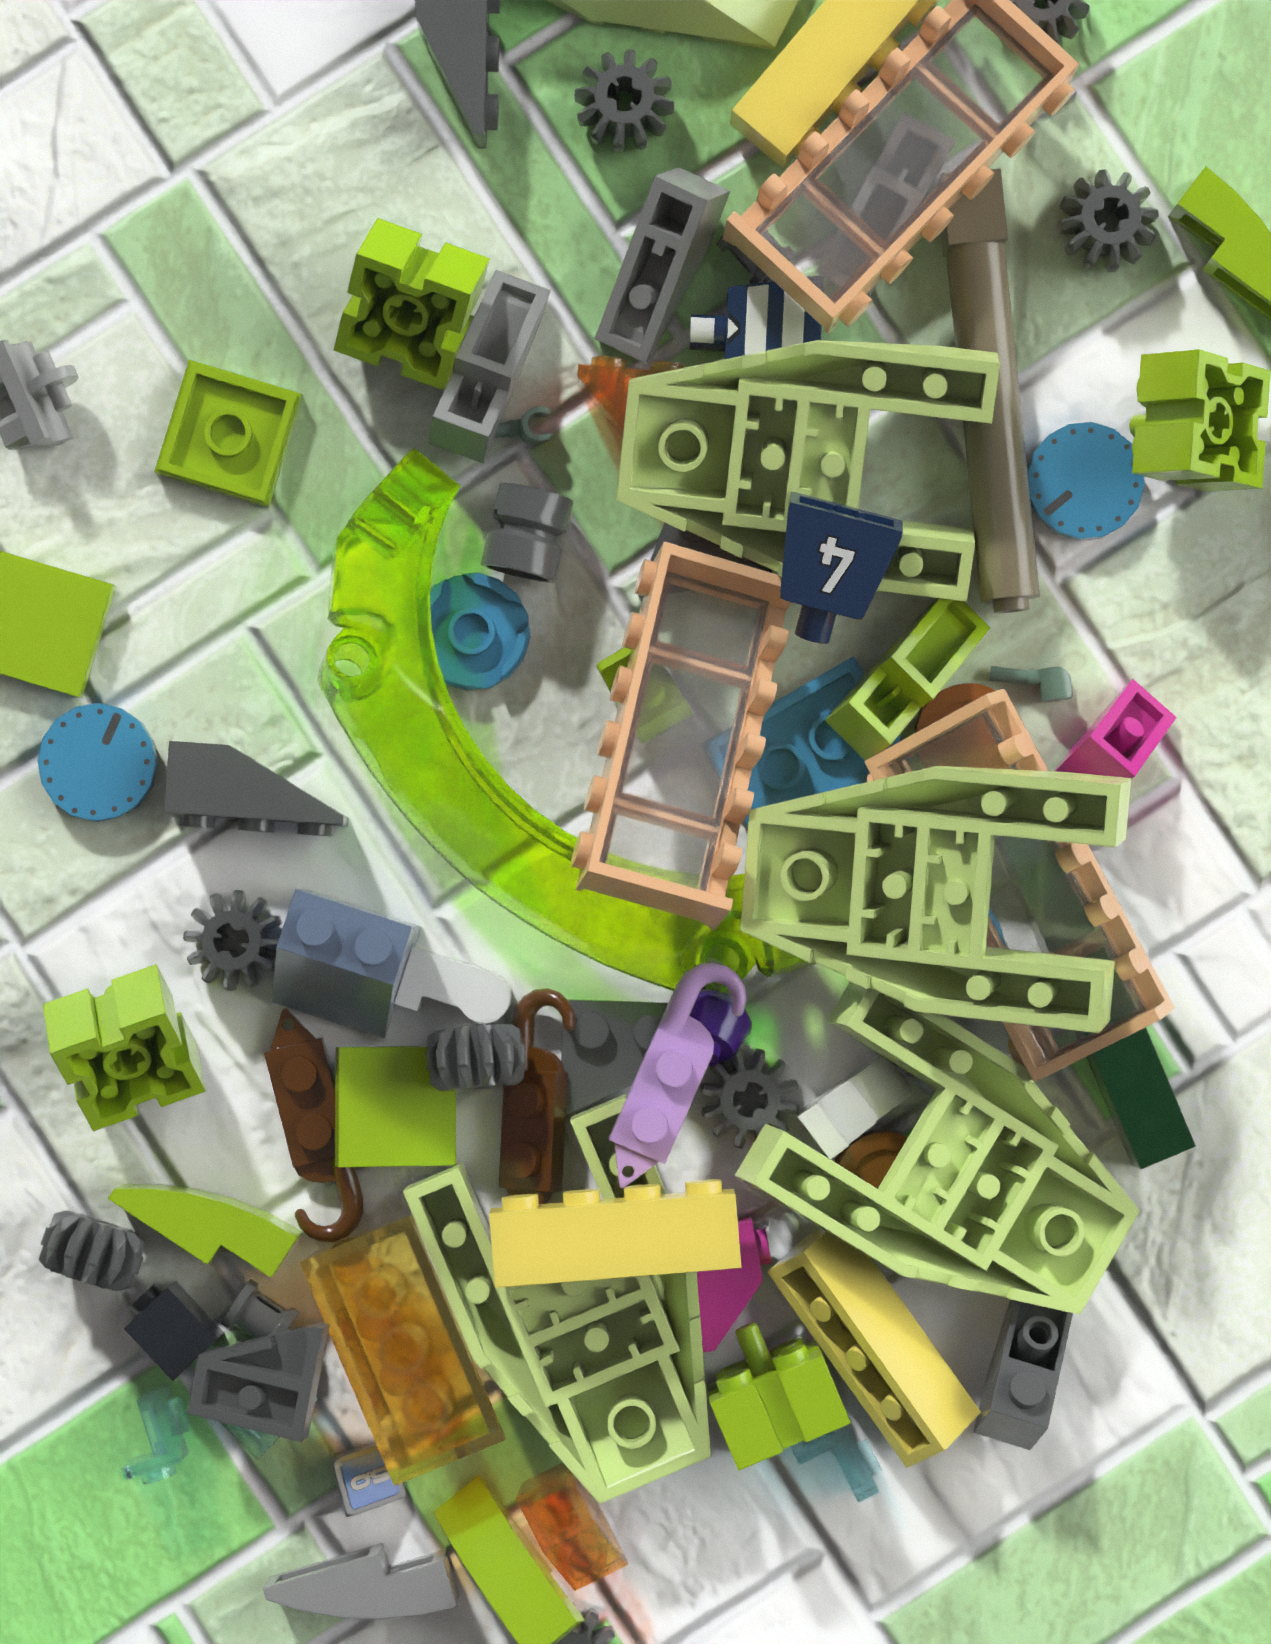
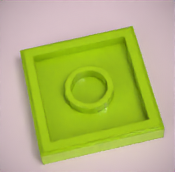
M189 359L154 472L167 478L269 508L301 407L302 393Z
M0 551V674L83 698L116 586Z
M427 1046L336 1047V1167L456 1165V1091H440L431 1085L429 1071L426 1070L425 1052H427Z

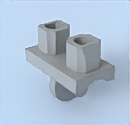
M8 340L0 341V399L9 395L16 410L15 413L0 420V436L8 450H22L37 445H61L73 438L62 411L72 406L65 388L78 380L79 376L73 365L56 368L49 351L37 354L30 341L18 344H9Z

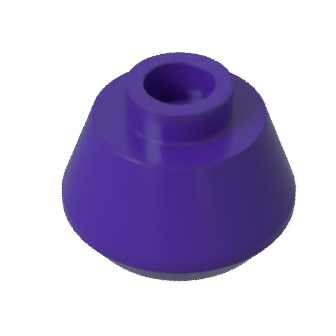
M701 989L689 1016L701 1022L712 1036L714 1050L708 1066H713L718 1062L731 1058L750 1035L752 1021L745 1008L741 1016L733 1015V997L715 990Z

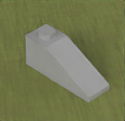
M680 167L654 177L594 339L644 363H648L651 360L711 244L731 191Z

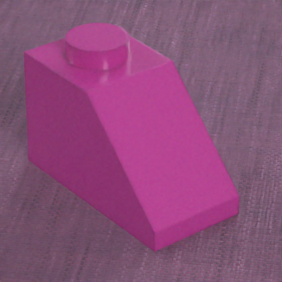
M1132 679L1071 747L1054 772L1131 778L1132 780L1177 717Z
M751 1216L738 1218L742 1268L697 1272L703 1353L716 1350L763 1282L761 1265L772 1264L766 1229L754 1230Z

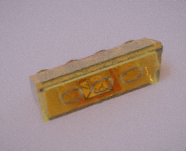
M412 1215L359 1232L314 1251L300 1262L323 1320L326 1324H330V1337L394 1486L506 1439Z

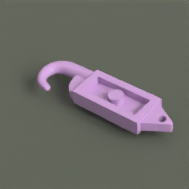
M714 962L699 964L686 971L676 984L608 1138L614 1142L618 1181L621 1188L627 1186L658 1162L666 1163L712 1058L714 1041L710 1032L701 1022L689 1016L702 987L712 982L727 986L733 997V1015L741 1016L744 1012L747 1001L745 986L739 975L728 966ZM625 1166L633 1167L634 1172L629 1177L622 1174Z

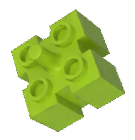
M377 218L356 253L347 293L352 296L342 312L333 351L377 367L384 356L403 363L400 375L445 390L453 373L455 357L474 318L470 314L480 297L490 258L446 242L439 253L420 247L421 233Z
M1201 349L1141 354L1136 392L1137 402L1146 408V414L1134 415L1129 422V430L1134 437L1132 443V474L1160 481L1176 480V485L1203 492L1262 489L1266 441L1257 439L1258 419L1268 418L1271 370L1244 362L1228 363L1227 357Z
M157 964L112 979V985L107 987L104 994L98 997L93 996L87 988L43 1004L49 1053L66 1084H74L76 1102L93 1132L138 1116L137 1105L154 1098L157 1099L160 1107H164L206 1092L197 1042L182 1013H176L173 995Z
M755 1322L741 1326L735 1331L746 1360L735 1362L716 1371L714 1375L717 1381L707 1385L710 1405L738 1471L783 1452V1449L804 1440L806 1442L851 1424L816 1340L805 1344L802 1337H796L782 1342L768 1351L760 1329Z

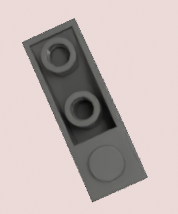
M415 0V18L419 33L477 147L487 148V130H498L499 119L498 94H488V72H499L500 60L499 36H489V13L500 14L501 0Z
M169 741L164 812L180 815L179 826L215 828V817L239 819L238 830L274 833V821L298 823L297 834L333 837L334 825L348 826L349 817L235 747L223 744Z
M1015 1300L1009 1301L985 1379L979 1405L981 1413L976 1418L973 1433L1027 1450L1033 1448L1049 1427L1073 1313Z

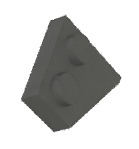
M316 1323L207 1350L199 1354L187 1414L302 1442L309 1436L330 1324Z

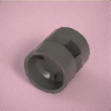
M500 483L493 518L500 524V529L488 532L481 566L528 580L555 583L562 549L554 542L555 536L566 533L574 503L573 500L530 486Z

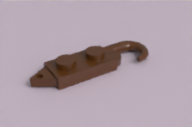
M549 988L535 989L523 996L515 1007L511 1024L521 1030L522 1042L525 1044L526 1064H524V1079L517 1085L503 1087L498 1188H506L509 1196L538 1194L539 1204H547L553 1192L562 1191L568 1072L564 1071L563 1063L557 1055L547 1049L534 1046L535 1016L542 1007L551 1006L559 1011L564 1028L567 1031H572L575 1028V1012L570 1001L562 993Z
M284 1008L280 1014L271 1049L264 1052L292 1165L298 1175L308 1181L319 1183L335 1181L341 1204V1215L331 1225L321 1226L315 1224L309 1219L304 1209H297L295 1211V1218L299 1228L308 1237L319 1242H337L348 1237L358 1227L364 1213L363 1194L356 1167L335 1166V1080L324 1037L316 1038L289 1009ZM286 1019L293 1021L294 1026L292 1030L284 1028V1021Z

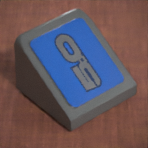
M392 1438L337 1452L332 1457V1466L346 1517L358 1515L407 1497Z

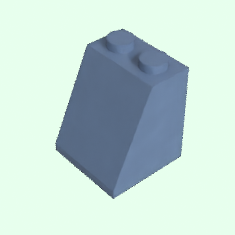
M295 889L276 947L272 1003L385 1039L396 1007L394 1002L412 947L416 945L422 926L311 890Z

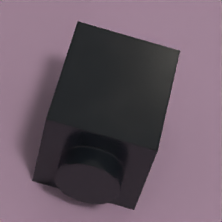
M177 1281L173 1282L164 1291L156 1284H153L129 1307L136 1317L124 1328L172 1381L198 1358L199 1354L207 1350L224 1333Z

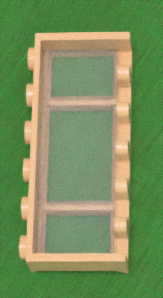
M951 0L944 9L937 6L925 18L919 34L903 51L897 47L887 56L881 65L879 75L862 93L856 89L846 98L841 105L838 117L821 135L815 131L805 140L800 147L798 158L780 177L774 173L763 183L758 191L757 200L744 214L740 216L734 211L727 218L723 240L740 249L822 325L827 334L840 321L849 327L872 302L867 293L881 279L888 285L891 284L910 264L913 257L908 251L923 236L928 242H931L944 230L954 217L948 209L963 194L969 200H972L979 194L995 174L989 167L1003 153L1009 158H1013L1026 145L1035 133V130L1030 125L1043 111L1052 117L1063 107L1076 90L1070 85V82L1079 63L1010 0Z
M668 542L662 544L654 561L644 559L635 586V594L644 596L640 614L631 613L622 642V647L631 649L628 666L618 667L610 693V701L619 703L615 722L606 720L597 749V755L606 757L602 777L596 775L592 777L584 804V811L593 813L589 833L580 831L572 855L571 867L580 869L575 890L582 891V889H587L698 920L713 931L731 911L733 899L725 897L728 880L737 870L742 855V848L736 846L740 825L749 814L753 803L754 792L748 791L750 777L765 747L766 738L759 735L763 717L771 707L777 691V683L771 682L774 665L786 646L789 630L784 629L783 624L786 610L792 602L780 598L781 576Z
M1005 688L985 694L864 761L870 772L867 775L868 782L934 766L1048 771ZM995 835L986 947L1115 961L1110 1022L1100 1033L1002 1022L1010 1036V1039H1008V1049L1013 1060L1024 1066L1028 1070L1033 1082H1036L1161 1020L1175 1007L1087 844Z

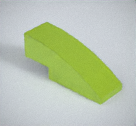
M1205 166L1168 217L1214 250V253L1201 270L1271 321V232L1243 198Z
M936 598L867 671L825 721L864 760L875 756L889 747L916 713L935 698L991 627L965 601Z
M122 1184L114 1188L108 1197L110 1201L205 1264L211 1263L221 1249L225 1247L270 1278L279 1270L303 1231L267 1211L235 1198L197 1188L165 1184Z
M481 1475L477 1476L433 1512L464 1566L518 1644H556L585 1621L550 1574L552 1569Z

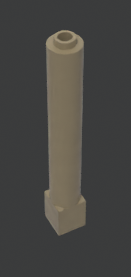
M1001 168L991 169L995 173L994 176L972 200H969L963 194L948 209L954 217L941 232L943 257L947 259L955 348L998 353L1000 360L992 424L963 420L981 603H993L994 613L996 614L1029 610L1028 599L1040 597L1005 243L1008 240ZM952 173L941 174V177H940L939 182H938V184H937V186H936V189H937Z

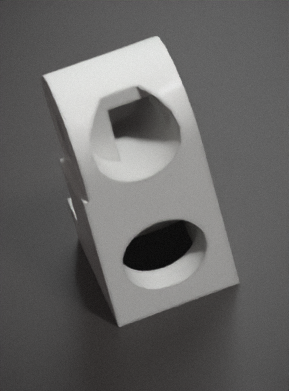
M412 947L394 1004L419 1011L424 997L461 1008L467 1018L477 1023H490L498 1020L507 1012L511 1004L512 993L504 977L494 971L425 949Z
M878 1055L801 1108L796 1115L831 1160L846 1149L852 1141L877 1123L876 1120L902 1103L914 1092V1089L893 1062Z

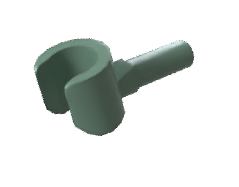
M533 407L521 419L502 422L495 438L521 437L529 445H542L553 436V433L535 435L528 427V420L532 417H547L552 412L546 407Z
M991 666L990 681L1023 685L1039 684L1042 702L1067 700L1073 696L1071 676L1062 667L1022 670Z

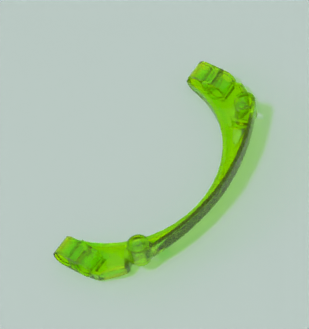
M416 448L409 451L360 504L336 538L333 548L327 619L336 627L343 629L331 641L318 671L320 688L326 696L337 720L364 764L390 800L416 831L453 869L500 907L562 945L602 965L637 979L674 991L676 984L685 972L699 964H705L706 958H715L721 961L723 965L728 966L737 973L741 980L747 976L755 964L758 971L767 978L818 964L814 961L809 963L741 931L745 874L732 875L728 880L725 897L733 899L731 911L714 931L698 920L587 889H582V891L575 890L580 869L571 867V860L577 837L564 831L536 811L503 780L486 760L469 735L449 696L438 664L432 633L430 589L432 565L440 530L447 512L462 485ZM340 660L351 661L358 666L361 675H346L336 667L335 662ZM610 853L607 854L605 863L697 889L700 876L649 867L627 861ZM717 982L708 983L702 987V989L715 990L727 995L730 993L727 986Z

